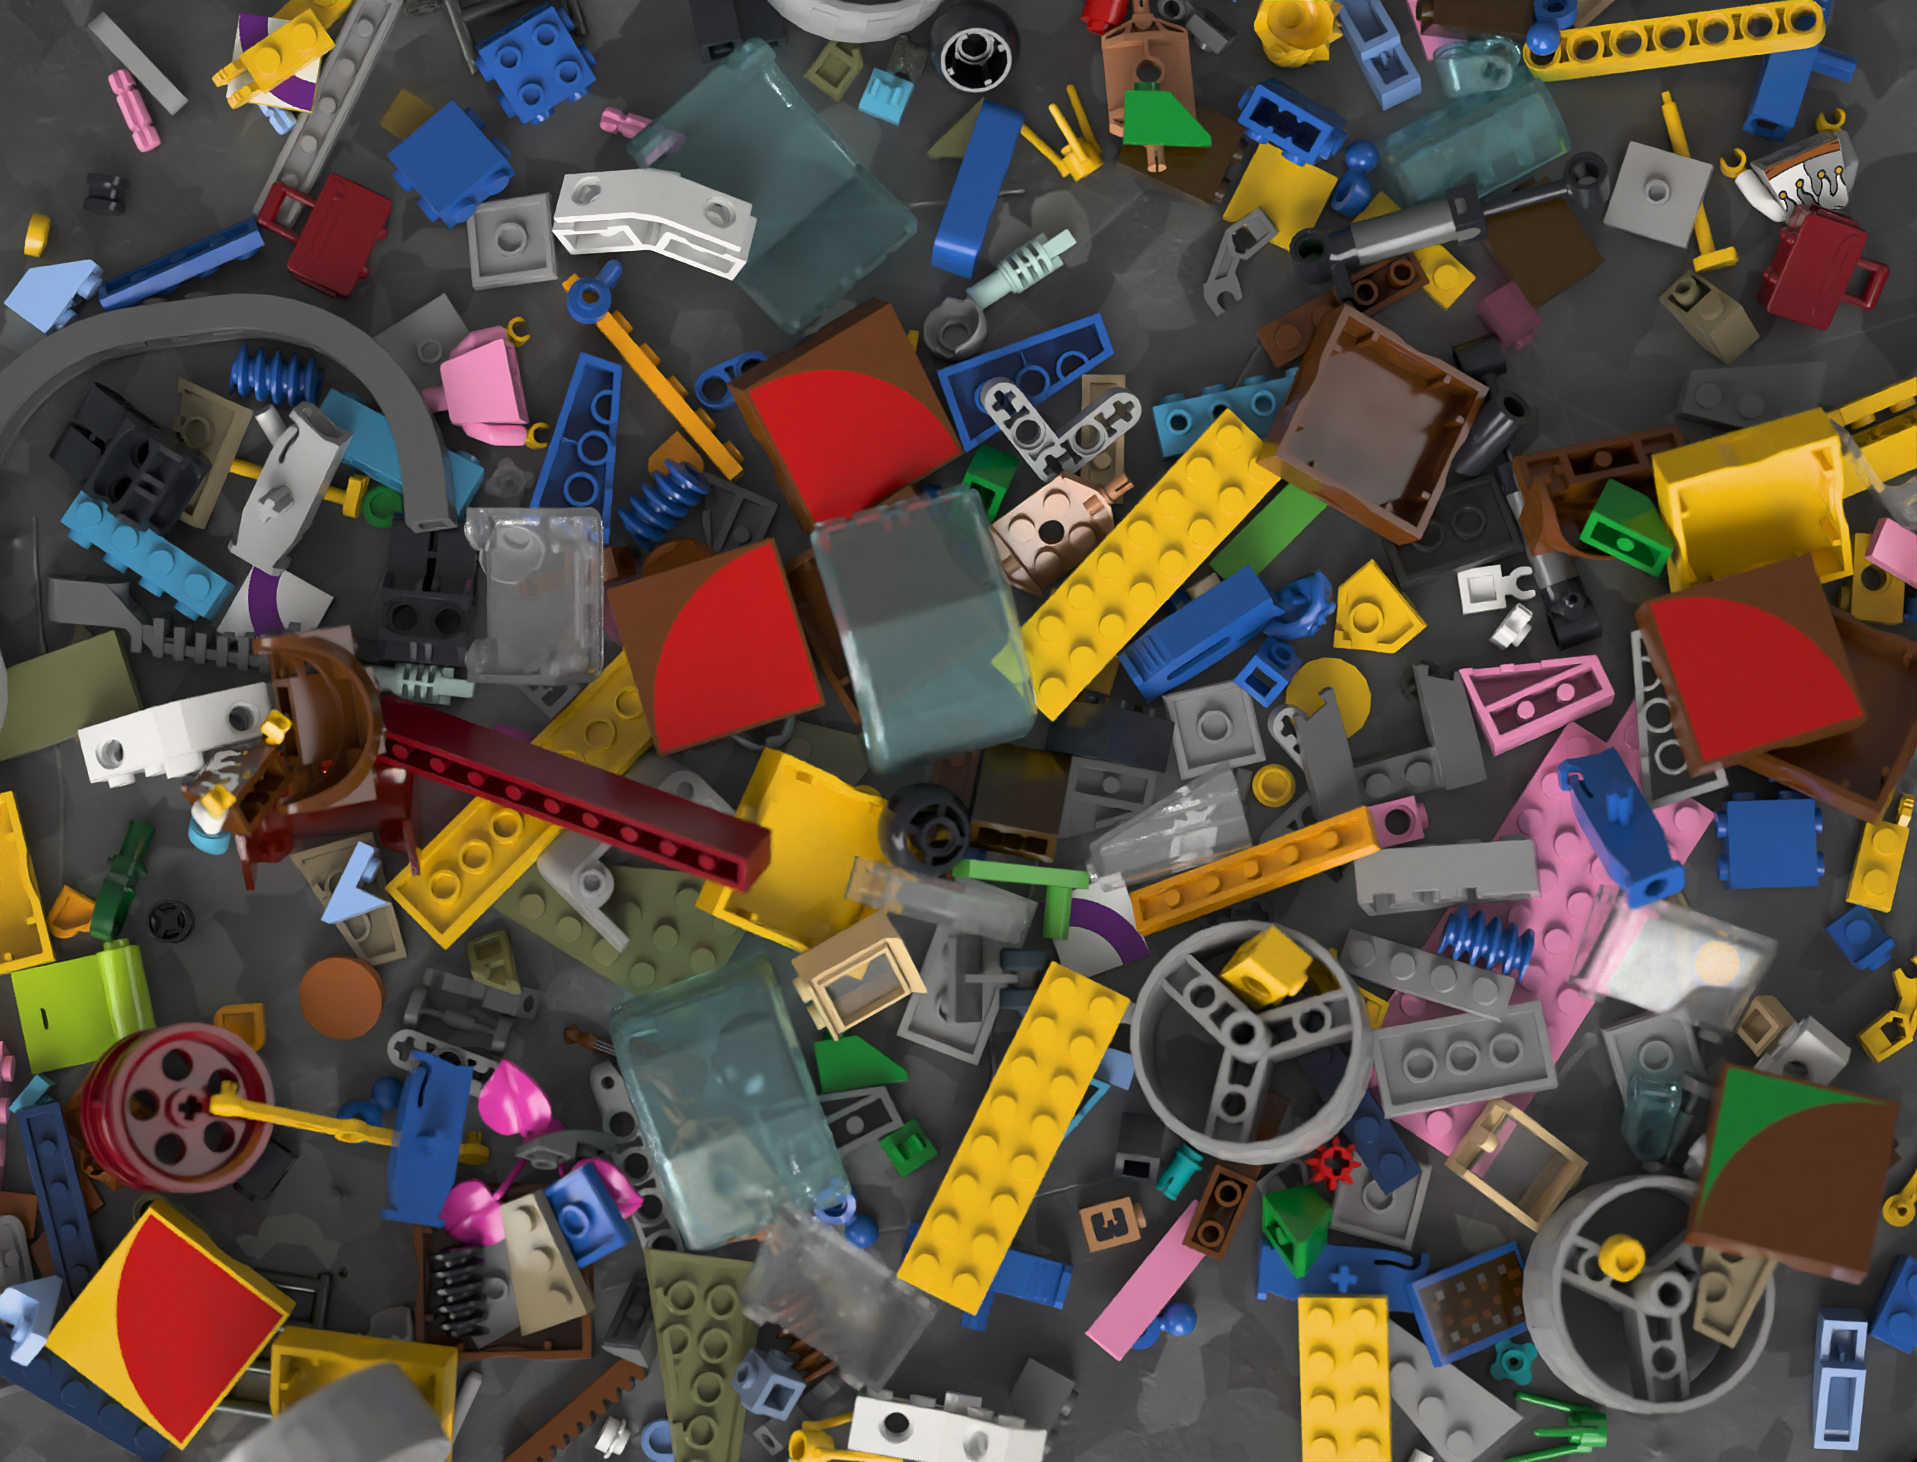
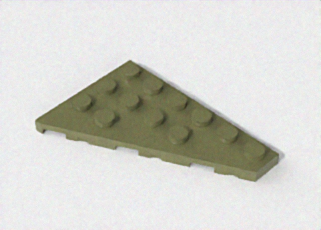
M537 860L491 905L492 908L687 1028L748 931L694 907L706 879L682 871L604 865L612 874L614 887L610 898L599 910L629 939L627 948L621 954L541 876L538 871Z

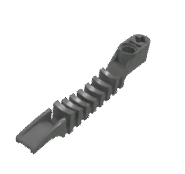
M54 573L48 575L46 619L50 621L126 628L131 634V652L142 653L149 647L152 650V657L163 658L167 654H172L173 660L185 661L188 657H193L197 664H206L208 661L214 660L218 667H227L234 663L237 664L238 670H249L252 666L259 667V673H270L268 653L258 655L253 653L252 639L257 638V632H246L244 637H239L238 646H236L235 632H224L223 636H217V643H215V627L204 626L201 633H196V640H193L194 621L183 620L181 626L175 627L174 633H172L173 612L162 611L159 618L152 619L130 595V580L75 573ZM290 622L287 629H282V633L300 632L301 623ZM268 628L265 635L260 634V638L279 634V629ZM353 635L358 647L356 659L378 663L377 642ZM306 662L305 672L308 673L313 666Z

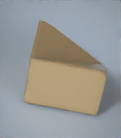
M1757 995L1731 1027L1757 1057H1763L1766 1053L1770 1055L1779 1046L1780 1038L1796 1020L1774 996Z

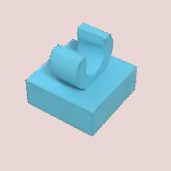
M874 68L858 109L899 126L914 89V83Z
M44 1072L37 1074L9 1109L16 1114V1110L19 1108L55 1100L47 1094L56 1085V1082Z

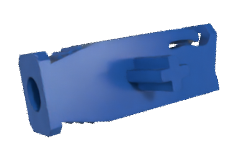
M1813 0L1821 7L1826 24L1833 0ZM1802 16L1795 21L1793 27L1799 31L1810 30L1814 27L1816 19L1811 16ZM1820 43L1806 49L1765 54L1753 90L1751 105L1742 129L1756 136L1775 142H1783L1790 129L1794 126L1811 71L1849 83L1856 69L1858 58L1819 46ZM1757 118L1777 124L1778 126L1775 127L1774 131L1756 126Z
M1247 565L1193 601L1190 600L1182 586H1180L1163 604L1170 616L1151 627L1127 648L1120 650L1116 656L1148 704L1155 697L1185 683L1253 639L1263 630L1270 618L1281 616L1286 613V610L1265 579L1257 576L1250 565Z
M1615 747L1608 748L1600 754L1565 759L1558 765L1559 786L1562 791H1570L1572 808L1580 827L1609 877L1625 892L1629 908L1637 909L1680 892L1685 886L1684 867L1680 861L1672 860L1668 841L1665 838L1662 826ZM1567 773H1580L1583 780H1579L1578 774L1570 775L1567 778Z
M410 1050L409 1059L417 1060L423 1068L413 1067L408 1073L402 1088L387 1167L389 1210L381 1209L380 1218L444 1228L446 1219L438 1217L444 1203L447 1201V1196L454 1182L474 1067L455 1066L428 1052Z
M911 1220L900 1262L903 1263L922 1222ZM1009 1246L976 1315L974 1316L963 1310L959 1325L985 1332L996 1291L1062 1309L1073 1271V1264Z
M1260 1238L1255 1297L1266 1300L1267 1291L1272 1292L1275 1296L1281 1295L1284 1299L1289 1298L1293 1302L1298 1301L1301 1293L1388 1295L1389 1311L1413 1312L1404 1285L1426 1275L1430 1254L1419 1251L1415 1265L1410 1268H1404L1391 1263H1374V1260L1384 1259L1397 1261L1407 1266L1413 1265V1258L1396 1250L1327 1243L1306 1276L1296 1278L1274 1246H1271L1269 1239Z

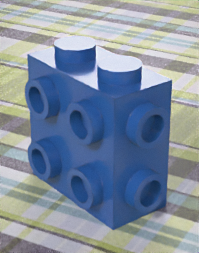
M546 1L474 45L480 54L479 57L474 59V62L486 82L494 78L503 92L496 96L509 119L517 115L523 125L529 121L535 125L546 120L554 114L553 106L566 98L569 102L582 98L591 91L589 84L597 80L591 71L592 68L597 66V63L584 43L578 47L574 43L569 32L575 29L562 6L555 10Z
M1275 77L1261 83L1258 82L1255 87L1250 85L1238 104V108L1243 112L1237 122L1247 127L1244 131L1247 136L1265 145L1269 141L1284 149L1281 153L1282 156L1304 167L1306 162L1313 165L1323 159L1328 160L1331 155L1336 156L1348 135L1342 131L1348 121L1347 119Z
M453 99L387 154L396 167L391 172L394 179L407 193L414 188L422 197L416 203L432 222L440 218L449 229L457 223L468 220L474 214L479 204L490 195H496L507 186L509 179L515 175V172L507 162L512 154L496 136L489 141L481 132L486 125L471 107L463 111Z
M1799 791L1775 792L1776 800H1759L1758 792L1732 793V801L1720 803L1721 811H1715L1714 831L1716 837H1722L1723 855L1716 856V875L1718 881H1724V890L1818 886V877L1824 876V856L1822 851H1817L1816 834L1822 833L1823 821L1821 809L1815 808L1814 799H1802V793Z

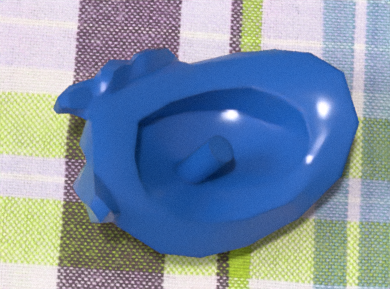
M1318 568L1315 570V573L1300 576L1276 592L1275 596L1286 610V613L1270 618L1262 632L1267 636L1271 635L1273 638L1290 640L1314 636L1315 632L1320 631V626L1327 624L1325 618L1332 614L1336 608L1335 602L1329 603L1332 596V585L1325 573Z

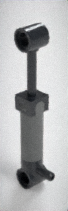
M1580 152L1567 161L1563 179L1480 201L1475 182L1446 189V197L1326 231L1318 228H1305L1292 238L1289 245L1294 270L1300 280L1310 285H1320L1333 278L1338 300L1342 303L1351 302L1355 298V292L1348 269L1456 239L1459 246L1488 239L1485 218L1563 196H1568L1571 203L1580 209L1591 210L1602 206L1608 200L1610 194L1607 164L1596 153ZM1585 177H1593L1597 179L1595 182L1589 185H1583L1578 183L1581 179ZM1310 253H1322L1316 260L1308 261L1304 259Z
M1494 333L1452 347L1456 369L1489 388L1484 399L1486 404L1499 392L1495 378L1507 373L1503 351ZM1515 437L1503 449L1507 463L1497 466L1494 470L1522 538L1526 556L1546 609V618L1557 648L1563 651L1602 637V631L1594 606L1584 590L1573 556L1569 557V554L1560 551L1532 556L1518 520L1525 501L1512 468L1514 457L1522 455L1517 438Z

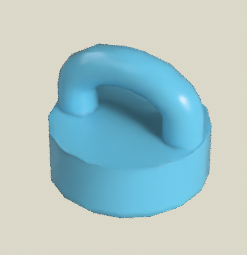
M192 816L189 823L188 836L190 841L201 851L219 855L227 851L232 832L221 829L216 834H208Z

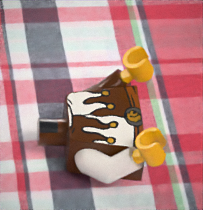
M272 710L261 723L259 730L263 734L257 745L247 749L218 751L198 774L190 773L184 776L181 783L182 794L193 807V818L206 833L216 834L222 829L250 836L276 803V799L283 794L293 781L278 753L282 740L285 737V732L291 727L292 722L278 710Z

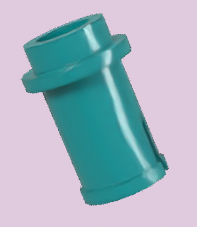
M1183 1143L1180 1149L1175 1147L1173 1150L1175 1156L1158 1177L1155 1186L1159 1191H1165L1163 1194L1174 1201L1194 1172L1203 1169L1200 1164L1205 1157L1186 1143Z

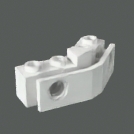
M643 167V169L566 174L554 214L555 221L552 232L571 255L650 249L733 280L747 262L757 218L750 216L753 204L680 177L681 173Z
M261 682L183 699L78 730L91 783L109 781L110 788H116L136 782L134 775L145 772L146 777L167 773L168 778L183 777L190 773H199L205 766L203 755L209 761L218 751L231 750L232 748L247 745V748L257 745L263 734L259 730L261 723L272 710L276 709L272 682L266 684ZM230 714L235 715L240 720L241 731L231 726L229 722Z
M1809 1016L1807 1020L1803 1018L1799 1024L1793 1023L1780 1038L1779 1046L1770 1055L1766 1053L1753 1069L1827 1086L1848 1063L1851 1049L1814 1018ZM1791 1061H1800L1805 1066L1797 1067ZM1705 1134L1693 1144L1688 1152L1690 1157L1683 1165L1685 1169L1683 1172L1694 1181L1698 1179L1705 1159Z
M867 1387L866 1394H857L848 1449L922 1462H1042L1047 1430L1026 1425L1023 1418L1008 1415L993 1416L994 1411L981 1408L982 1397L947 1390L944 1405L936 1404V1399L932 1397L914 1394L910 1395V1400L892 1397L893 1391L876 1387ZM893 1412H900L908 1418L909 1426L901 1433H894L886 1427L885 1418Z

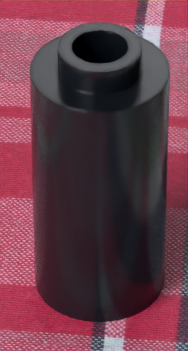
M1500 390L1477 414L1466 441L1461 445L1450 465L1460 474L1478 476L1531 421L1532 412L1527 402L1513 391Z

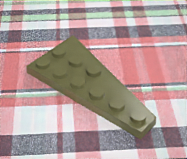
M643 1247L674 1462H738L746 1408L740 1403L741 1397L730 1382L735 1375L738 1365L743 1362L750 1348H756L762 1312L761 1305H763L769 1264L761 1261Z

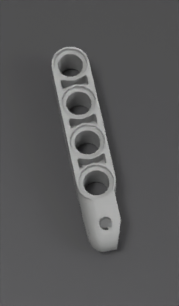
M610 1060L598 1063L590 1071L589 1082L602 1120L603 1132L617 1136L615 1152L611 1154L614 1165L627 1176L634 1189L640 1195H656L660 1198L663 1205L662 1213L657 1218L645 1217L641 1213L640 1208L631 1214L642 1249L643 1247L653 1248L657 1237L668 1236L676 1243V1251L685 1252V1240L644 1117L640 1110L635 1107L627 1080ZM608 1076L614 1080V1086L611 1089L605 1085V1079ZM618 1112H628L634 1118L635 1127L628 1136L618 1135L612 1128V1119ZM640 1153L647 1158L649 1168L645 1176L634 1177L628 1173L625 1163L630 1154Z

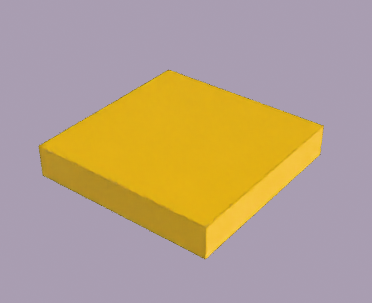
M1260 143L1223 215V219L1235 223L1261 205L1280 231L1269 242L1290 252L1289 245L1292 238L1305 228H1314L1338 178L1307 162L1304 167L1299 166L1282 156L1283 150L1269 143L1267 145ZM1245 225L1241 227V228H1243V229L1249 231L1248 228H1247Z

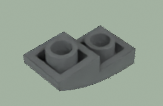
M592 1130L559 1131L538 1137L517 1147L515 1156L531 1160V1165L540 1169H555L557 1165L570 1159L574 1162H579L591 1157L603 1158L614 1153L617 1136Z

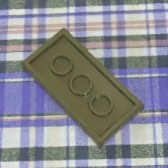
M119 630L103 633L6 668L8 704L3 727L0 731V763L79 736L78 730L144 710Z

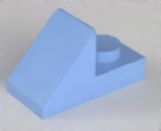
M358 841L321 920L329 924H336L392 904L361 889L364 882L372 883L380 868L382 860L376 858L380 849L366 842Z
M54 1275L7 1288L1 1295L0 1319L14 1325L11 1333V1339L15 1340L11 1356L12 1360L27 1366L48 1340L63 1281L62 1278Z

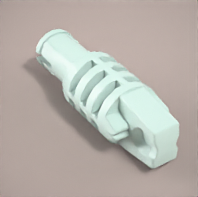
M1065 229L1049 241L1042 232L999 260L998 264L995 265L996 271L965 291L983 311L984 308L1009 292L1020 294L1062 266L1064 263L1058 255L1075 245L1076 240L1068 229Z
M360 662L363 667L373 666V673L378 679L380 691L390 692L393 695L413 702L450 706L451 696L474 698L476 681L453 678L455 668L401 662L396 663L395 667Z

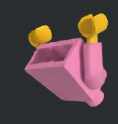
M515 317L511 319L505 328L498 325L470 332L450 352L449 360L440 364L443 385L422 389V395L433 413L448 410L450 421L453 425L462 427L467 436L491 445L522 446L525 443L528 448L533 450L547 447L550 443H538L534 439L535 429L545 430L549 428L546 423H535L529 425L526 429L522 425L530 422L515 348L523 346L531 335L524 337L516 336L512 327L521 326L525 320L522 317Z

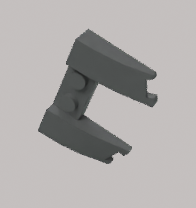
M1413 663L1412 666L1428 742L1359 762H1352L1333 688L1326 687L1318 693L1325 704L1306 721L1298 712L1292 715L1313 816L1316 820L1322 822L1362 806L1370 807L1439 787L1449 791L1487 780L1473 716L1459 671L1451 669L1449 680L1429 676V666L1425 663Z

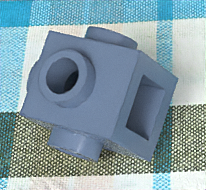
M753 1347L750 1348L743 1362L738 1365L735 1375L730 1382L741 1397L740 1403L746 1409L758 1415L765 1414L786 1421L807 1384L791 1366L793 1361L786 1354L776 1349H770L769 1352H765Z

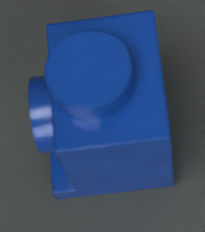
M1269 635L1233 682L1264 707L1268 708L1291 681L1294 674L1303 664V661L1295 655V650L1289 643L1277 641ZM1256 667L1275 681L1271 689L1251 674Z

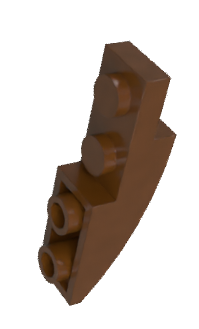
M1409 252L1380 260L1351 276L1355 292V298L1351 302H1340L1334 286L1326 293L1258 329L1256 335L1276 370L1306 354L1325 312L1347 304L1372 319L1428 285L1430 281L1414 253Z
M1268 1089L1255 1142H1266L1274 1139L1291 1101L1290 1098ZM1244 1097L1235 1117L1245 1111L1247 1101ZM1216 1157L1185 1233L1182 1245L1222 1262L1263 1164H1245L1222 1160Z

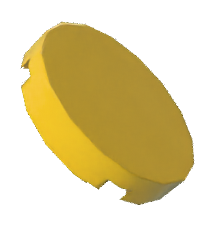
M1323 657L1307 662L1294 674L1285 692V704L1299 707L1310 717L1325 704L1318 693L1323 688H1333L1347 739L1363 727L1370 713L1371 693L1365 677L1355 666L1338 658ZM1289 717L1290 722L1295 728L1293 718Z

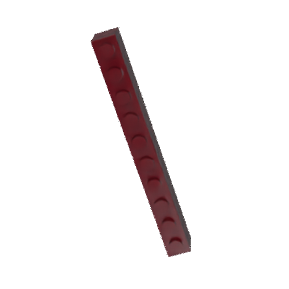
M391 693L380 702L382 720L387 731L386 741L384 742L386 753L377 754L375 760L745 894L771 864L772 829Z

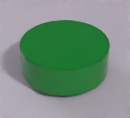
M385 485L371 488L362 500L363 515L376 528L390 529L394 512H405L403 495Z

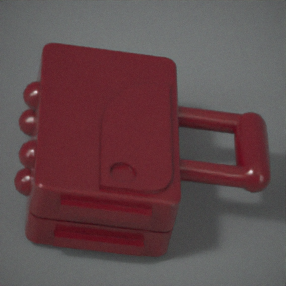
M336 173L328 176L318 199L287 185L283 181H276L272 185L257 216V224L263 229H267L296 243L287 262V270L290 274L296 276V281L333 299L336 296L348 299L351 297L358 280L366 279L369 276L370 268L367 262L377 241L385 240L388 237L389 231L385 224L391 214L393 203L383 195ZM286 196L313 209L301 234L275 222Z
M1813 203L1811 206L1798 204L1793 210L1787 227L1782 228L1779 232L1781 241L1770 266L1762 271L1764 280L1756 298L1769 313L1819 330H1827L1840 301L1859 307L1864 311L1873 310L1889 277L1890 268L1885 263L1860 256L1868 239V233L1858 225V222L1851 220V216ZM1856 266L1872 271L1861 297L1845 292Z

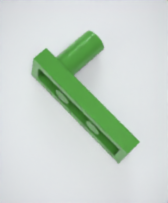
M962 859L952 869V877L1047 886L1042 938L1068 940L1073 889L1089 888L1090 872Z

